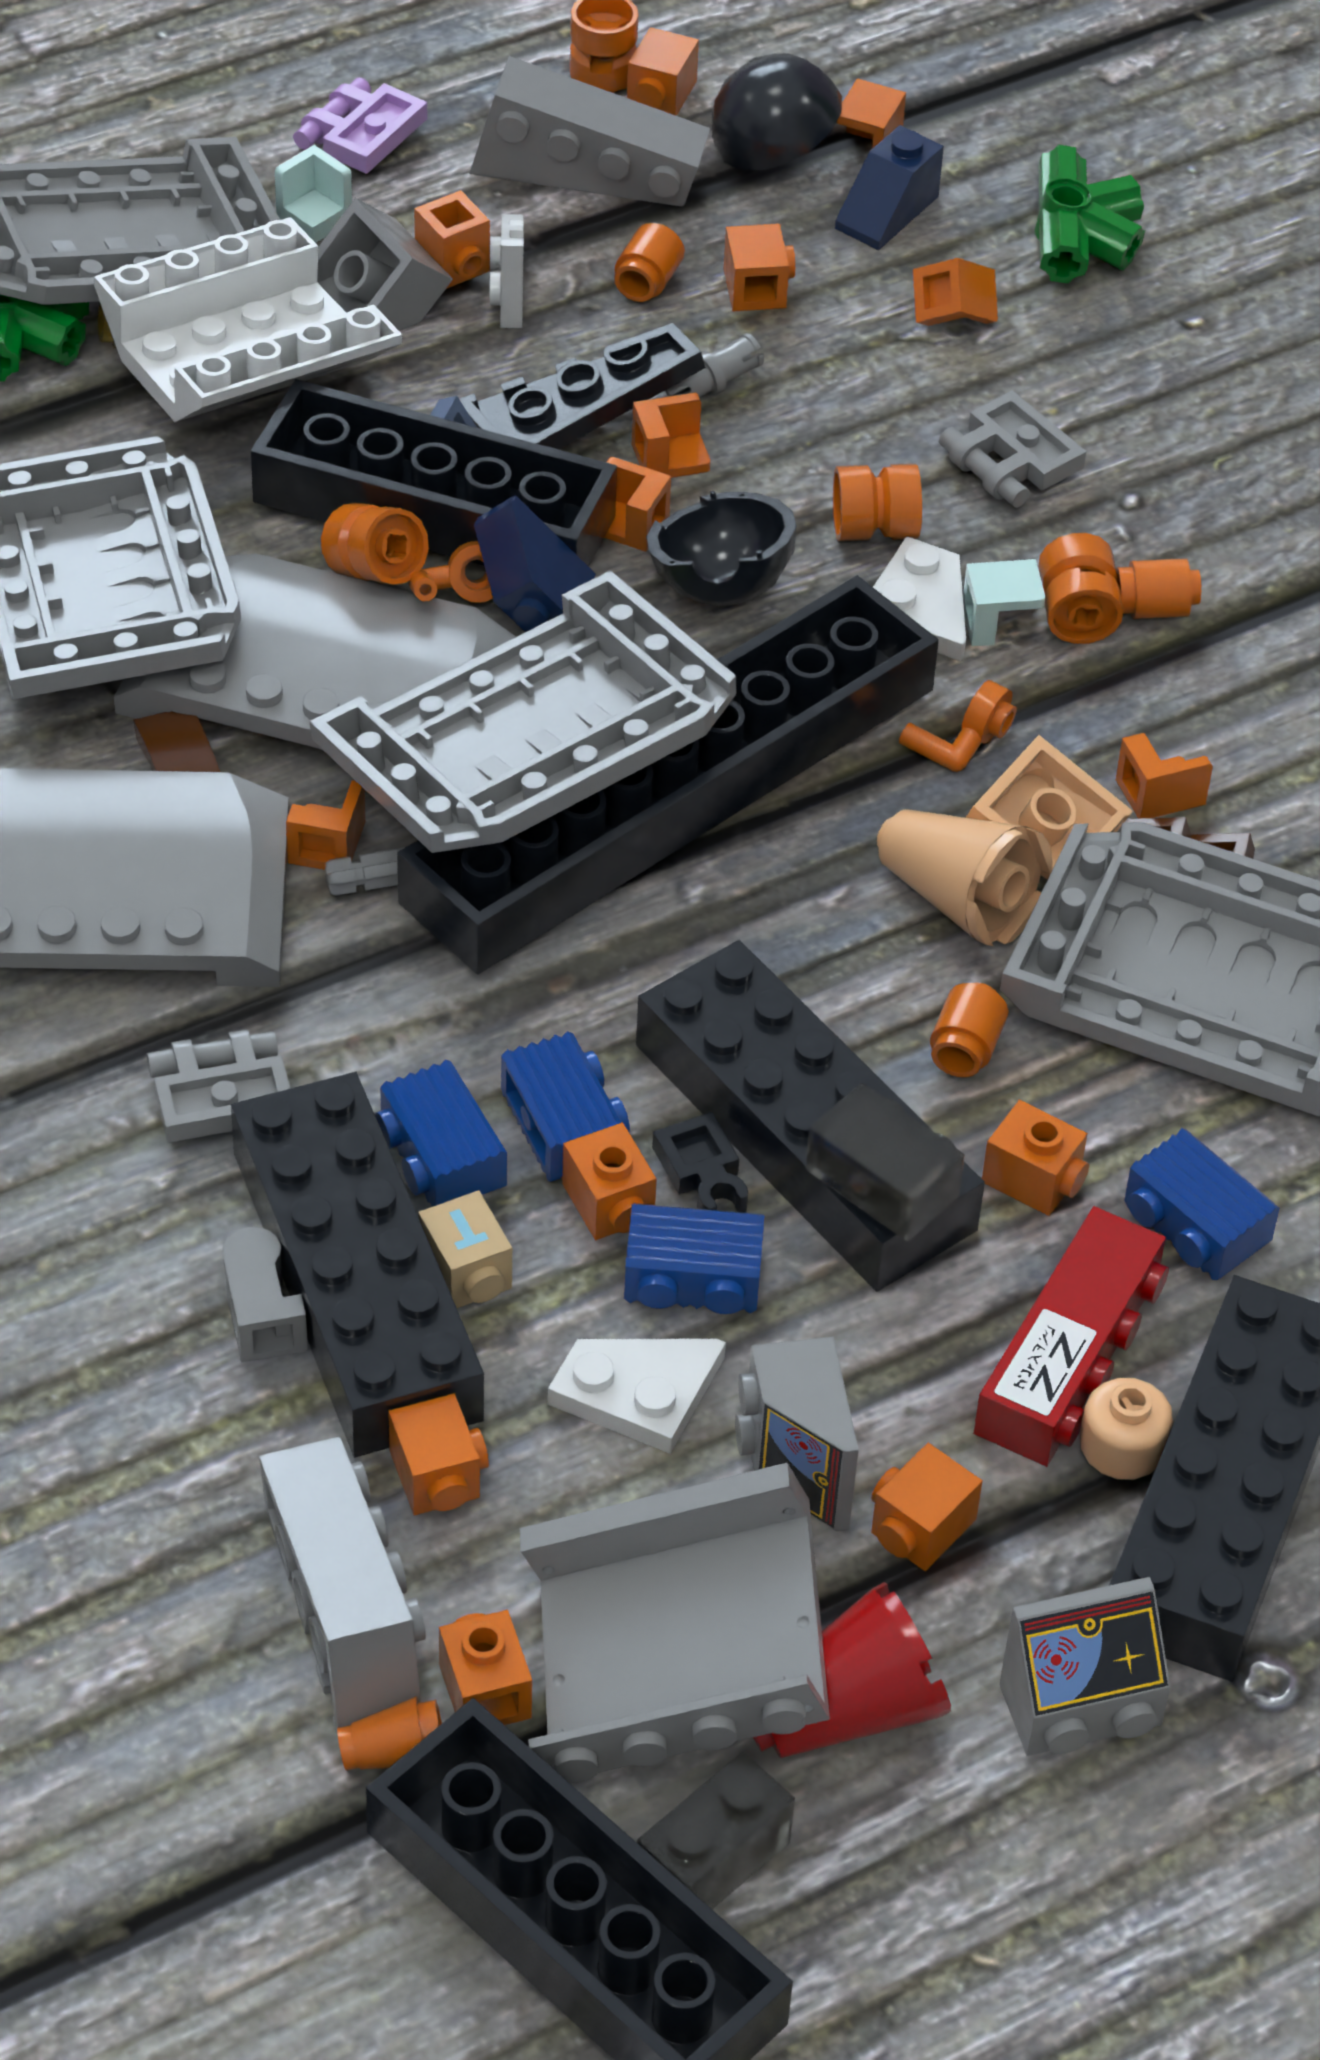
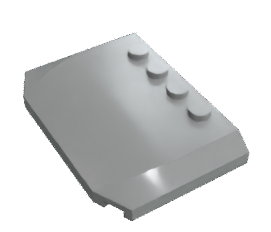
M237 137L186 139L183 156L0 164V294L43 305L98 302L99 298L94 287V276L117 270L124 265L137 264L164 256L174 250L187 249L217 240L224 235H233L260 227L268 222L280 220Z
M155 436L0 464V654L12 700L223 661L241 621L240 603L196 463L185 455L174 458L166 452L165 441Z
M256 553L225 556L239 598L241 621L223 661L123 679L114 695L115 713L135 719L171 711L197 715L200 719L321 749L312 740L311 720L359 696L367 700L368 706L374 709L516 636L475 607L435 597L430 601H421L410 591Z
M610 570L562 594L563 614L374 709L368 706L367 700L359 696L311 720L310 728L312 740L430 852L435 853L503 842L702 738L708 733L737 694L736 675Z
M0 768V968L216 971L217 986L280 987L287 868L286 820L289 814V797L229 772Z
M1143 822L1122 823L1120 832L1087 833L1088 823L1074 824L1002 974L1000 991L1027 1017L1320 1117V881Z

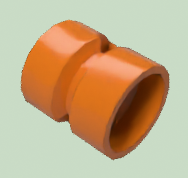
M577 0L571 9L570 27L572 40L570 46V75L572 79L611 93L627 87L628 62L637 49L639 19L638 9L631 0Z
M890 464L889 467L882 468L878 477H875L868 465L836 466L833 476V519L837 540H870L877 528L881 530L884 537L905 539L908 536L918 539L922 526V486L918 465Z
M363 503L344 504L331 513L324 524L321 535L322 554L327 565L335 573L391 585L407 583L415 573L420 572L426 562L429 550L428 534L422 521L414 513L395 507H378Z
M1071 533L1058 537L1049 543L1040 554L1038 567L1045 593L1047 622L1051 632L1059 639L1073 644H1089L1103 640L1116 631L1123 618V605L1120 589L1117 584L1114 555L1110 545L1101 537L1089 533Z

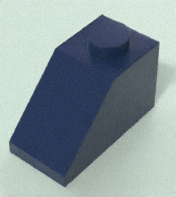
M899 125L869 151L835 220V229L880 250L939 197L944 146Z
M516 495L478 517L474 524L494 603L524 632L563 614L562 594L594 579L596 573Z

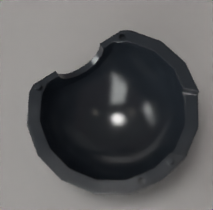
M775 53L752 58L724 80L714 101L712 138L715 147L722 156L724 163L739 170H767L788 164L813 150L832 131L841 115L842 95L833 81L819 67L804 58L789 53Z
M710 491V495L700 496V502L674 512L661 523L655 520L646 537L649 553L657 573L675 592L700 604L731 606L753 601L776 584L794 553L796 522L793 511L778 499L752 492H723L716 494L715 491Z

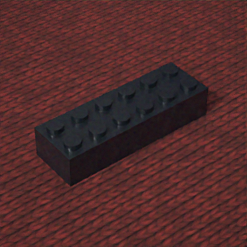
M298 379L294 380L251 449L254 503L326 522L331 513L344 504L363 503L378 507L401 508L414 513L422 521L428 534L429 551L451 556L458 547L465 543L478 541L474 527L477 518L516 495L589 566L616 513L617 465ZM473 560V561H471L472 563H476V564H480V565L485 566L483 561H480V560Z
M740 940L735 941L638 996L636 1046L703 1115L713 1112L732 1145L876 1292L978 1231L985 1181Z
M357 1072L231 1104L235 1158L263 1228L275 1234L281 1244L282 1277L289 1295L301 1294L306 1313L307 1340L353 1457L356 1458L389 1448V1410L455 1393L467 1426L484 1421L483 1369Z
M1234 1275L1109 1584L1110 1586L1150 1577L1155 1588L1166 1659L1233 1682L1320 1450V1303Z
M474 1698L468 1701L366 1787L367 1833L614 2060H751L788 2025L793 1981Z

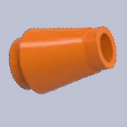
M415 1696L352 1722L351 1725L338 1727V1742L345 1770L390 1768L442 1724L436 1699L419 1703L418 1697Z

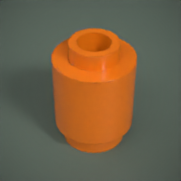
M647 223L639 227L616 261L614 280L618 290L628 299L637 302H645L661 294L684 258L685 248L680 237L669 227L658 223Z
M1186 558L1130 561L1129 567L1116 568L1123 614L1131 613L1132 619L1189 617L1191 605H1199L1201 602L1199 570H1190L1189 562Z
M975 982L961 983L950 990L930 1037L932 1060L945 1073L956 1077H971L990 1062L1009 1014L1007 1003L995 989L984 983Z

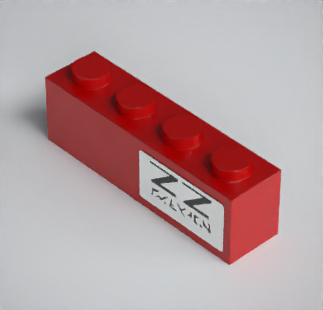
M1092 1207L980 1392L973 1434L1046 1467L1049 1465L1060 1444L1067 1447L1072 1446L1081 1429L1084 1413L1082 1407L1092 1391L1103 1382L1109 1381L1114 1368V1361L1110 1359L1116 1348L1118 1347L1126 1351L1132 1344L1141 1323L1142 1314L1138 1311L1144 1300L1154 1304L1165 1285L1169 1273V1267L1161 1264L1166 1240L1165 1236L1098 1207Z

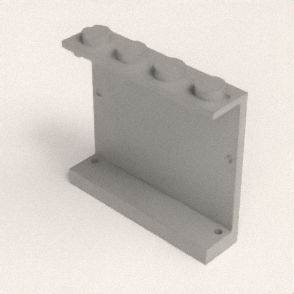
M788 1463L520 1528V1552L541 1582L547 1735L528 1739L529 1748L568 1782L586 1781L593 1778L597 1773L631 1765L652 1766L664 1761L666 1757L700 1749L721 1750L730 1747L736 1741L769 1733H794L801 1730L805 1725L830 1720L810 1501Z

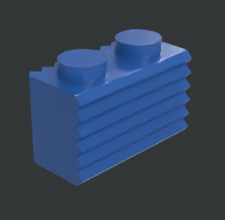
M569 1031L562 1037L554 1035L550 1040L543 1038L538 1044L531 1042L526 1048L519 1046L514 1051L507 1049L501 1055V1090L503 1097H506L508 1106L511 1107L513 1115L516 1116L518 1125H521L522 1133L526 1135L527 1142L531 1145L532 1152L536 1154L537 1162L541 1164L542 1171L546 1173L547 1181L549 1182L562 1178L563 1143L622 1122L628 1132H630L628 1115L622 1101L618 1097L609 1099L603 1089L604 1074L597 1055L594 1051L584 1053L574 1034Z
M445 1059L440 1066L433 1064L428 1070L421 1068L416 1074L410 1072L405 1078L397 1077L392 1083L384 1082L380 1087L381 1111L375 1112V1117L389 1149L397 1147L400 1156L403 1157L401 1162L403 1174L409 1189L415 1196L424 1193L427 1202L433 1207L478 1190L483 1195L507 1186V1152L451 1061Z
M1181 1128L1177 1135L1172 1134L1169 1140L1163 1141L1158 1148L1154 1147L1149 1155L1144 1154L1140 1161L1133 1163L1130 1167L1124 1199L1131 1214L1141 1225L1149 1228L1154 1227L1156 1232H1162L1166 1240H1171L1177 1253L1185 1263L1194 1268L1201 1267L1202 1272H1208L1212 1280H1219L1273 1240L1280 1209L1185 1128Z
M632 1203L625 1266L624 1299L629 1303L638 1300L645 1306L657 1309L679 1304L683 1308L689 1305L696 1309L705 1306L719 1314H732L743 1309L748 1313L756 1311L765 1215Z

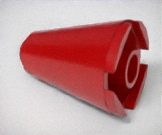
M884 1582L872 1588L822 1630L830 1720L805 1725L801 1730L794 1733H769L752 1738L761 1752L773 1746L777 1755L780 1758H785L938 1719L951 1712V1703L942 1679L931 1684L926 1676L931 1673L928 1660L932 1659L928 1648L899 1597L894 1591L889 1593L887 1583Z

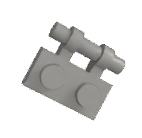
M1013 390L971 411L968 429L971 432L963 435L955 427L951 426L944 430L939 438V444L950 453L949 459L964 472L972 471L983 480V488L997 500L1005 499L1015 508L1022 506L1030 495V491L1020 483L1021 481L1028 479L1043 491L1085 467L1087 451ZM995 451L1004 460L996 463L987 454Z
M248 1029L228 1032V1039L192 1045L191 1039L171 1042V1049L147 1053L148 1068L151 1078H154L155 1094L167 1143L232 1132L231 1104L290 1089L282 1055H278L274 1031L250 1035Z

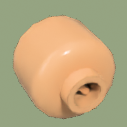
M1115 1378L1103 1382L1092 1391L1084 1407L1080 1429L1081 1451L1088 1463L1101 1474L1115 1479L1135 1480L1150 1475L1158 1465L1173 1427L1172 1407L1164 1393L1151 1383L1136 1378Z

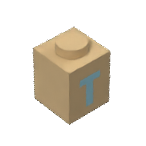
M479 1190L418 1212L419 1221L456 1308L473 1302H487L501 1292L512 1289L513 1248Z

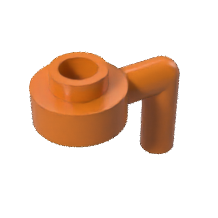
M478 541L468 542L458 547L450 556L447 565L421 569L420 572L415 573L411 580L408 581L409 587L421 601H430L436 596L437 590L453 588L460 597L470 602L481 603L493 599L486 572L478 580L468 579L465 574L468 563L473 560L483 561Z
M987 680L972 698L964 715L961 731L953 744L911 722L903 729L899 738V744L951 771H962L966 768L981 743H988L994 736L1001 739L1011 727L1017 712V707L1011 704L1013 693L996 682Z

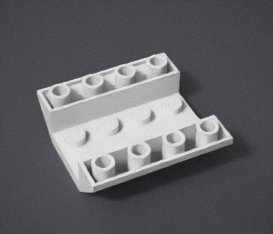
M291 217L283 220H274L260 227L233 235H224L217 240L187 249L174 250L164 256L137 264L124 265L117 270L94 276V287L122 363L174 422L290 386L295 379L306 381L372 360L402 344V334L375 305L353 309L346 313L318 284V245Z

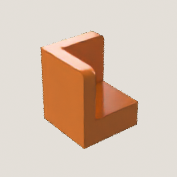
M857 78L842 102L841 115L836 123L847 126L846 133L873 140V149L899 125L903 126L906 92Z
M954 258L913 269L916 323L932 326L964 317L984 324L997 322L995 269L961 258Z
M697 393L633 402L632 447L640 466L671 475V478L704 473L710 470L711 460L700 435L701 400Z
M609 457L606 463L617 465L616 513L604 538L646 552L648 550L646 536L655 520L661 523L670 516L671 475L622 459Z
M1140 733L1122 738L1115 780L1138 819L1155 818L1206 805L1213 766L1207 756L1189 760L1176 756L1160 760L1146 734Z
M355 780L351 781L342 809L317 804H307L306 806L292 804L286 820L288 864L325 870L326 862L331 859L350 856L352 862L366 822L365 789Z

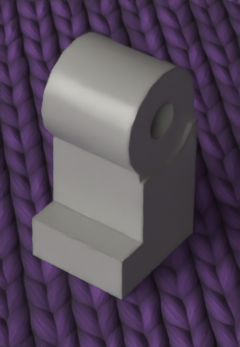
M244 1227L235 1230L226 1238L223 1244V1263L225 1269V1290L241 1362L308 1351L306 1313L302 1296L298 1294L282 1297L281 1244L277 1236L268 1229L261 1227Z

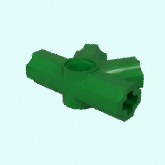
M1058 144L1050 152L1042 153L1038 166L1039 214L1034 230L1035 236L1039 240L1040 269L1046 271L1050 281L1069 284L1072 279L1086 274L1089 254L1124 271L1132 263L1145 235V230L1142 229V226L1133 222L1141 219L1144 210V203L1140 193L1141 186L1132 175L1087 184L1086 159L1077 153L1076 147Z
M0 294V382H5L10 374L19 371L22 348L63 366H67L74 361L86 337V325L78 320L89 315V302L43 305Z

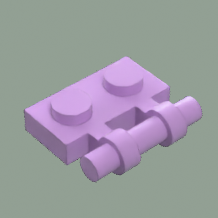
M358 77L350 84L344 83L337 87L329 95V103L323 108L311 110L302 119L301 127L293 134L295 144L303 150L308 149L314 143H323V151L339 162L367 174L427 120V102L385 83L371 94L369 83L365 79Z

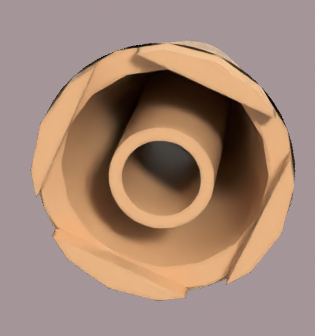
M905 809L887 819L881 826L877 836L879 858L885 867L976 941L989 946H993L992 942L994 941L1008 944L1023 932L1042 893L1037 890L1041 871L1051 874L1053 861L1049 842L1042 833L1026 826Z

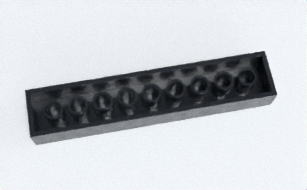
M856 575L717 659L736 675L737 694L705 736L503 842L432 853L419 840L397 852L398 903L472 971L479 975L933 691L939 639Z

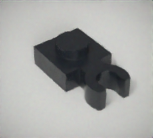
M713 1112L653 1131L652 1148L679 1195L696 1189L698 1191L697 1209L717 1210L715 1200L722 1198L730 1200L735 1205L737 1212H747L748 1188L744 1181L737 1176L740 1159Z

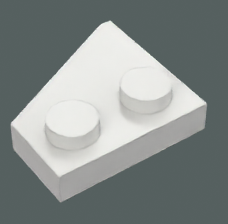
M502 214L501 237L490 236V270H501V272H490V305L501 306L500 328H522L523 215Z
M906 536L873 588L939 639L937 653L961 661L965 654L966 630L959 554Z
M577 1339L548 1387L547 1404L671 1454L725 1359L726 1342L719 1339Z

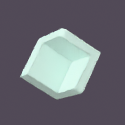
M316 145L309 147L279 165L275 169L276 213L280 220L291 217L315 243L325 238L352 203L351 170Z
M1036 559L969 563L966 565L963 605L971 646L995 645L999 611L1041 609L1044 607L1045 593Z

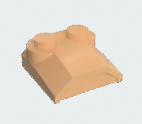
M1038 735L977 801L966 818L1026 826L1042 833L1051 847L1053 870L1074 824L1088 823L1087 833L1117 832L1121 828L1122 823H1125L1130 817L1133 810L1043 737ZM1041 871V876L1048 880L1050 874Z

